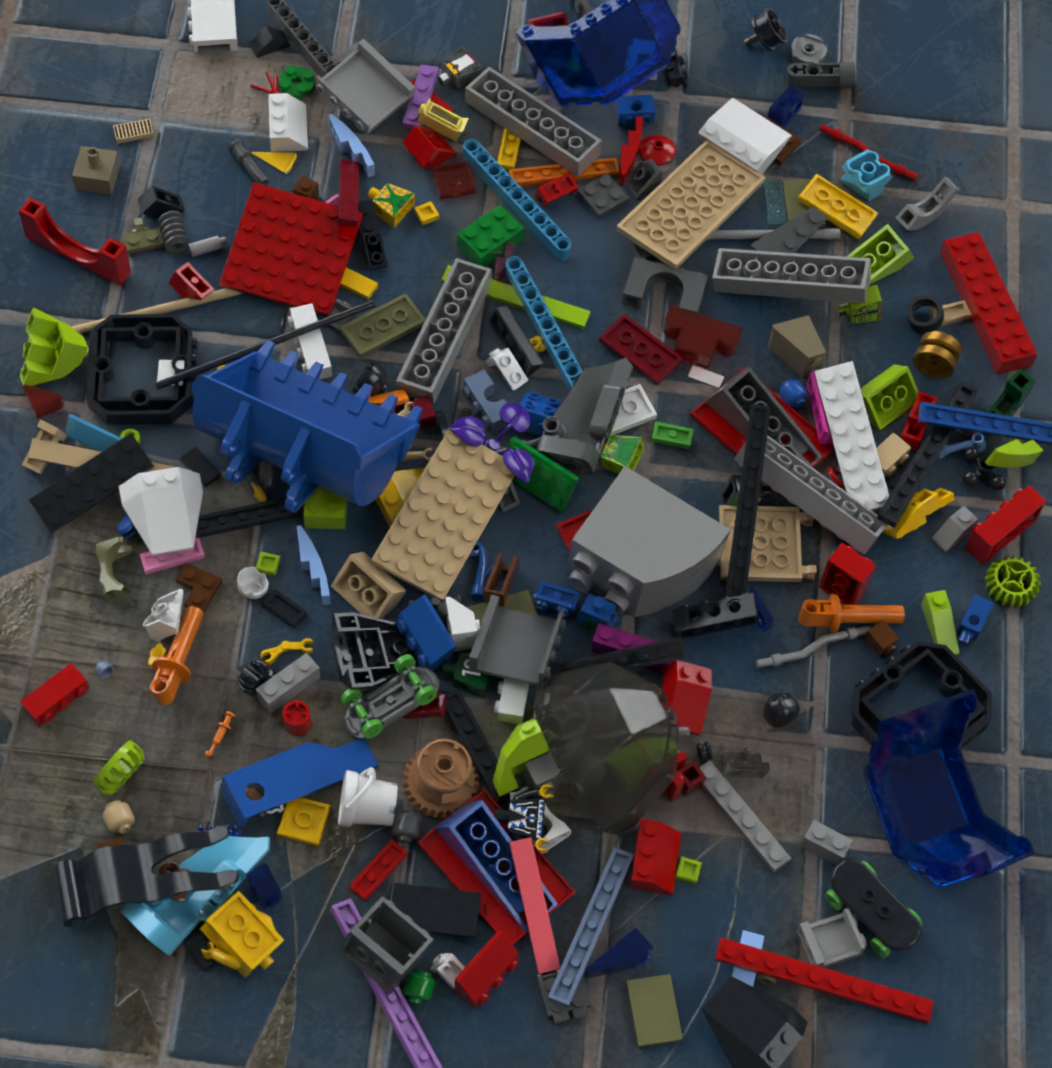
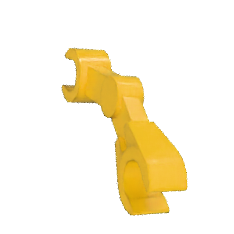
M306 638L301 642L283 641L276 648L262 651L260 657L262 659L265 656H270L271 658L267 659L265 664L271 665L280 654L289 650H301L305 654H310L313 652V649L305 648L304 646L306 644L313 645V640Z

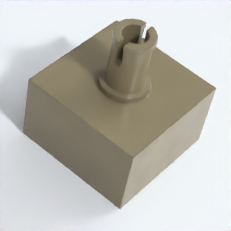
M81 146L72 174L75 190L112 195L120 168L118 151Z

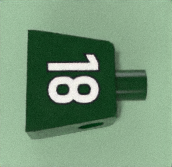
M460 653L457 663L445 661L443 673L454 675L453 686L477 697L485 698L490 675L469 670L470 653Z

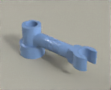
M975 433L972 436V440L951 445L946 444L937 459H942L951 452L969 447L976 448L979 451V455L983 454L986 451V441L983 434Z

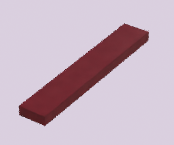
M341 159L338 224L357 227L359 162Z

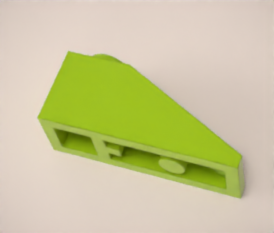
M946 591L926 593L921 606L934 644L946 645L955 655H959L952 609Z

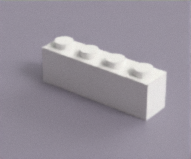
M312 303L290 308L291 316L287 317L290 328H294V330L318 321ZM320 328L293 338L294 343L299 345V348H297L299 360L303 359L304 364H301L303 373L306 374L317 361L324 365L319 380L332 377V367Z
M505 678L503 682L499 681L498 694H501L500 701L496 700L494 713H498L497 721L514 724L523 723L529 684Z

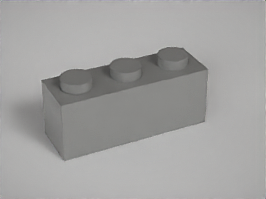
M307 653L256 688L257 699L270 714L321 678L319 666Z

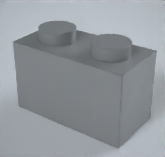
M813 820L801 847L838 865L843 861L853 840Z

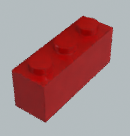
M70 663L22 699L20 703L27 715L40 727L42 724L49 723L59 711L67 709L76 698L84 696L89 689L87 679Z

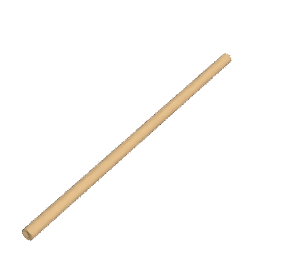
M225 288L213 291L201 301L184 298L119 315L164 314L245 293ZM106 318L71 327L79 334L87 333Z

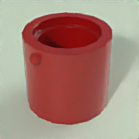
M299 700L291 701L285 705L282 711V722H284L286 731L296 736L306 733L310 729L311 724H313L308 705Z

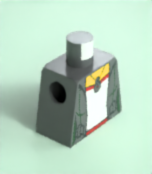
M462 46L442 62V74L437 78L442 86L450 82L455 89H461L476 79L483 72V67Z

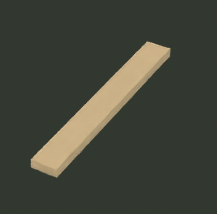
M32 438L28 458L78 468L101 452ZM152 462L154 468L148 472L175 467Z

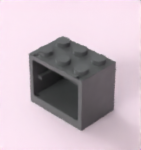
M382 896L349 931L339 951L391 994L420 962L434 939L425 929H421L416 925L410 916L403 914L397 909L392 901Z

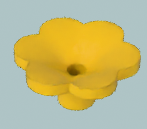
M160 643L152 648L148 664L151 665V668L154 659L167 657L165 655L166 649Z

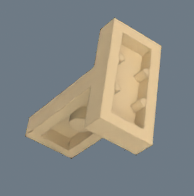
M40 419L37 427L41 430L36 439L55 443L65 441L67 435ZM28 452L22 465L41 475L47 462L29 459Z

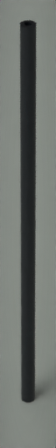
M371 300L268 340L277 345L375 308V305ZM266 341L157 381L155 386L159 390L238 360L254 351L258 352Z

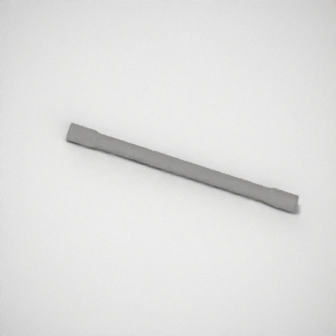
M840 229L817 230L809 239L840 240ZM716 230L707 240L760 239L774 230Z

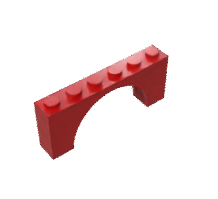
M30 197L18 210L27 239L120 286L130 275L131 268L126 245L109 238L100 250L87 247L74 240L55 223L46 205Z

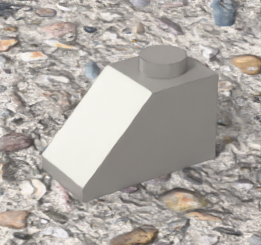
M963 506L949 517L931 540L946 553L972 532L978 519Z

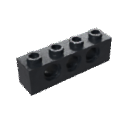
M747 592L735 597H721L711 602L701 601L696 605H682L677 609H672L675 631L678 637L682 636V639L760 623L757 600L753 593ZM735 608H740L738 612H732ZM720 612L718 616L712 617L714 613ZM700 616L698 620L692 621L694 617Z

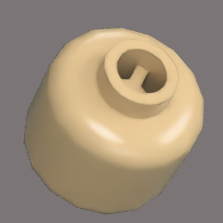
M117 800L105 807L103 819L110 832L124 834L131 830L135 817L126 802Z

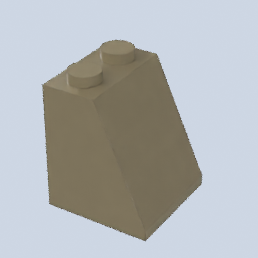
M809 315L772 326L768 348L802 378L809 377L811 371L822 369L826 351Z

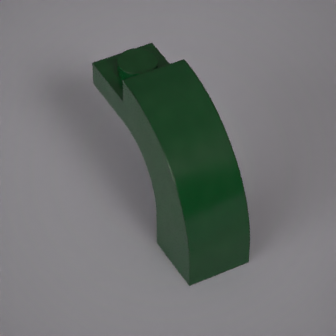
M1019 369L1007 381L1000 397L986 412L1012 417L1031 392L1035 380Z

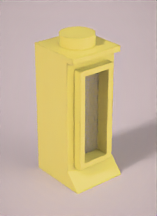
M430 98L426 104L422 103L417 112L420 114L417 121L456 142L469 118H462L430 101Z

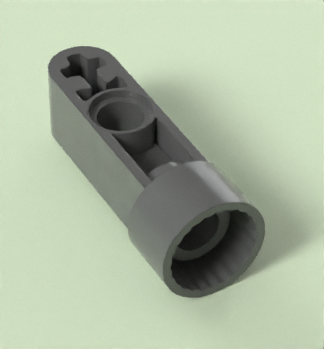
M855 62L792 63L787 68L786 83L790 87L854 88Z

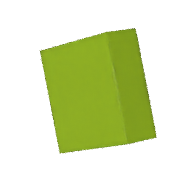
M260 552L256 565L257 571L261 574L265 573V575L275 577L281 556Z
M681 856L675 879L696 885L702 862Z

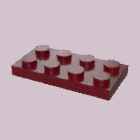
M625 314L599 337L600 343L621 359L627 358L633 365V368L657 386L683 361V357Z

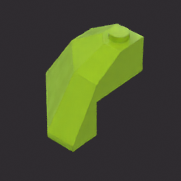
M32 308L25 330L29 337L28 343L25 342L23 346L22 358L26 359L20 371L23 387H30L64 378L82 363L83 358L88 354L89 347L84 337L70 325L36 308Z
M535 718L518 725L501 749L492 781L499 797L519 788L514 775L524 771L525 763L550 751Z

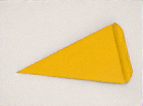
M251 152L285 174L290 172L297 158L296 152Z

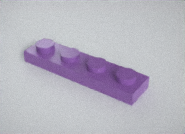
M421 64L414 85V96L409 101L402 123L403 128L412 129L415 125L422 127L423 124L417 121L420 116L417 112L422 103L426 104L428 99H431L439 74L438 67Z

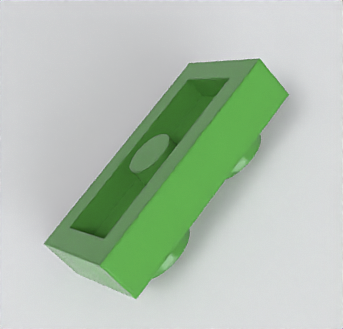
M655 421L651 442L690 449L694 429Z

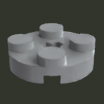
M805 34L804 37H797L792 42L791 59L793 62L822 63L824 61L827 47L823 44V40L820 37Z

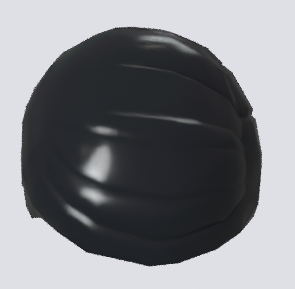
M776 693L767 699L763 709V716L768 724L778 728L794 721L799 715L800 707L797 699L789 693Z

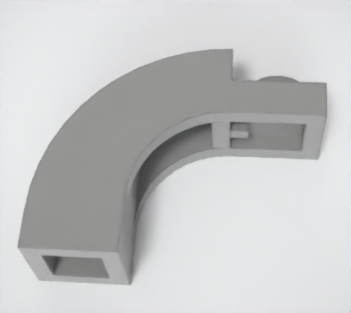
M944 177L926 198L916 204H906L895 218L907 230L920 229L935 220L951 205L949 202L959 189L948 177Z

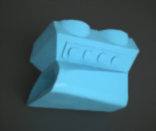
M866 150L845 162L842 168L846 174L840 177L839 180L866 200L871 201L882 194L884 186L893 176L890 174L889 166L880 163L876 152Z

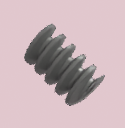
M169 211L162 214L158 223L162 232L165 249L171 254L184 252L188 249V238L186 237L181 213Z

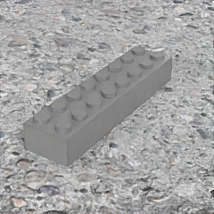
M491 67L484 70L465 88L467 104L506 128L577 177L601 155V139Z
M719 248L712 281L714 292L866 303L871 278L870 258Z
M458 258L455 259L396 380L397 390L404 389L407 396L412 398L428 396L431 404L434 405L492 284V269Z
M767 435L761 481L768 484L773 491L786 497L788 502L801 508L806 515L815 518L821 526L830 529L839 539L848 542L857 552L865 555L888 524L878 520L876 513ZM746 441L734 458L740 467H743Z

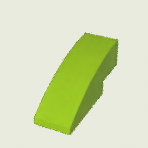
M1015 439L996 448L985 463L990 466L1003 468L1023 467L1033 464L1044 450L1033 439L1024 444Z

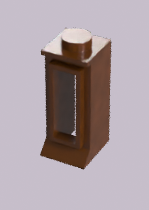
M498 553L484 588L485 603H489L491 595L500 596L499 606L505 607V602L515 576L520 570L518 556H514L512 563L507 564L504 563L503 553ZM507 573L501 591H495L501 574Z

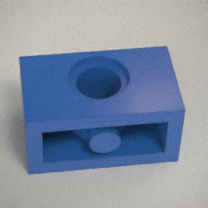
M652 94L616 97L615 112L618 126L635 125L636 116H643V124L654 123L655 107Z

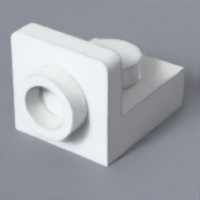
M441 953L434 959V965L430 970L433 973H438L452 989H455V978L465 967L452 953Z

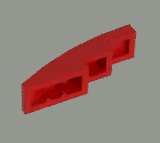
M636 116L634 131H628L627 145H621L620 186H624L637 160L642 136L643 116Z

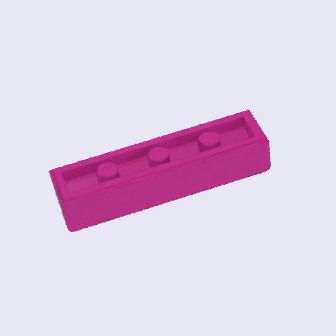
M811 371L807 380V388L819 443L833 444L815 371Z

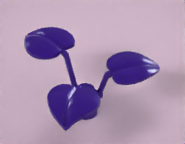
M506 403L501 407L499 411L500 418L508 425L496 439H488L486 441L487 435L483 433L485 429L484 424L473 416L462 417L453 423L449 430L454 432L462 441L473 447L484 445L494 452L503 455L506 467L523 482L527 483L534 469V461L528 452L520 448L515 451L509 448L498 452L500 449L498 441L510 427L517 433H522L529 427L530 415L524 407L515 403Z

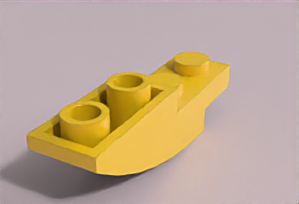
M938 488L935 491L921 490L914 495L895 528L887 525L883 533L898 539L912 530L918 529L926 523V515H930L935 510L945 507L948 503L954 501V493L942 488Z

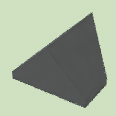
M652 159L640 162L630 183L626 186L636 199H640L651 193L661 184L662 171Z

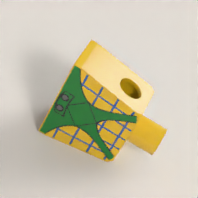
M386 184L381 191L372 187L368 192V197L373 199L375 214L393 228L400 223L415 205V194L392 184Z

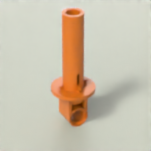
M831 594L828 600H805L800 610L798 621L806 627L826 626L830 633H836L841 623L879 624L884 620L887 624H902L905 618V611L902 605H845L840 603L837 594Z
M189 606L186 608L179 625L178 635H175L167 657L156 658L152 663V670L156 674L150 689L160 705L170 704L175 698L180 683H185L190 679L191 672L184 663L204 616L203 611L197 607Z

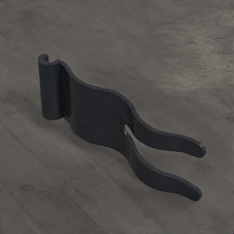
M219 826L207 831L168 835L145 844L107 846L94 850L78 861L64 860L54 866L63 925L65 927L72 926V920H87L115 905L158 902L183 893L217 890L235 884L238 880V874L234 870L216 873L182 871L154 875L152 872L155 865L160 864L170 856L187 850L209 847L225 840L229 836V830L225 826Z

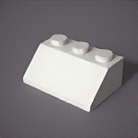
M287 93L269 94L271 152L308 150L306 104Z

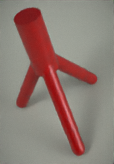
M268 71L265 73L272 90L251 84V87L266 93L280 94L278 91V76H274L273 83Z

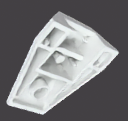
M181 467L136 474L119 486L122 507L152 556L194 549L203 496L199 473Z

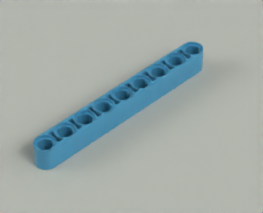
M466 140L463 144V159L557 260H568L571 254L570 239L477 140Z
M512 256L506 261L507 278L538 335L542 338L541 341L570 392L583 371L523 261L517 256Z

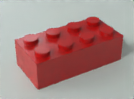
M1030 485L1025 489L1020 488L1013 495V499L1010 501L1008 499L1005 500L997 512L992 511L986 517L984 523L979 522L973 527V534L967 540L969 543L966 550L982 565L987 563L1038 520L1047 501Z

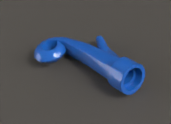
M477 541L474 546L477 550H472L469 555L479 556L470 598L474 601L482 602L485 601L484 588L494 564L488 568L486 549Z

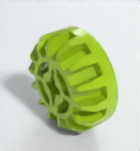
M129 740L105 764L95 777L92 785L104 795H113L120 787L124 786L125 782L131 778L133 773L143 763L142 761L145 759L143 750L132 740Z

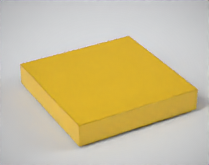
M302 797L288 802L277 831V836L319 847L331 805Z

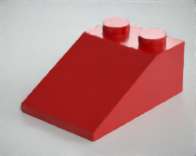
M676 660L663 668L664 727H689L690 734L698 736L701 734L712 691L711 669Z

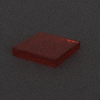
M468 160L432 167L440 200L476 194V187Z

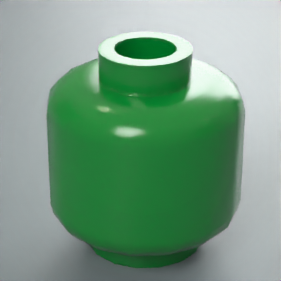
M415 969L414 973L411 972L407 975L403 992L409 996L408 1001L421 1004L422 1000L429 1001L431 999L435 986V980L431 978L432 974Z

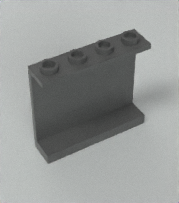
M491 595L469 656V670L542 687L544 680L549 679L551 667L549 665L555 661V647L559 648L561 643L560 632H564L567 620H564V611H559L557 620L501 608L499 607L500 596Z

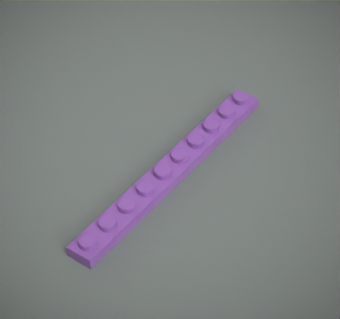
M351 898L332 905L330 908L345 939L349 931L361 919ZM363 971L414 1068H442L399 986L390 994Z

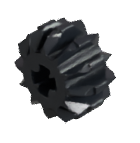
M252 660L249 665L246 664L245 668L241 670V674L237 677V685L247 695L257 696L256 688L272 678L273 671L263 661Z

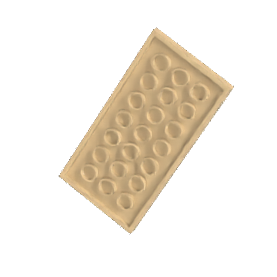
M706 140L616 226V231L676 270L765 182L766 177Z
M448 429L372 557L371 562L426 594L439 598L443 602L515 477L504 464L503 456L484 445L478 447L470 446Z

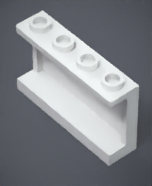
M187 0L188 5L191 4V7H188V17L192 18V21H188L189 32H192V35H189L190 46H194V53L198 52V46L230 44V51H238L235 0Z

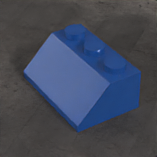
M426 594L422 595L400 612L396 622L398 630L404 633L407 638L409 648L416 653L419 665L432 671L443 666L445 661L450 660L456 644Z

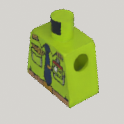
M878 285L868 288L866 303L847 302L846 304L837 305L839 317L849 315L852 323L881 320L882 299Z

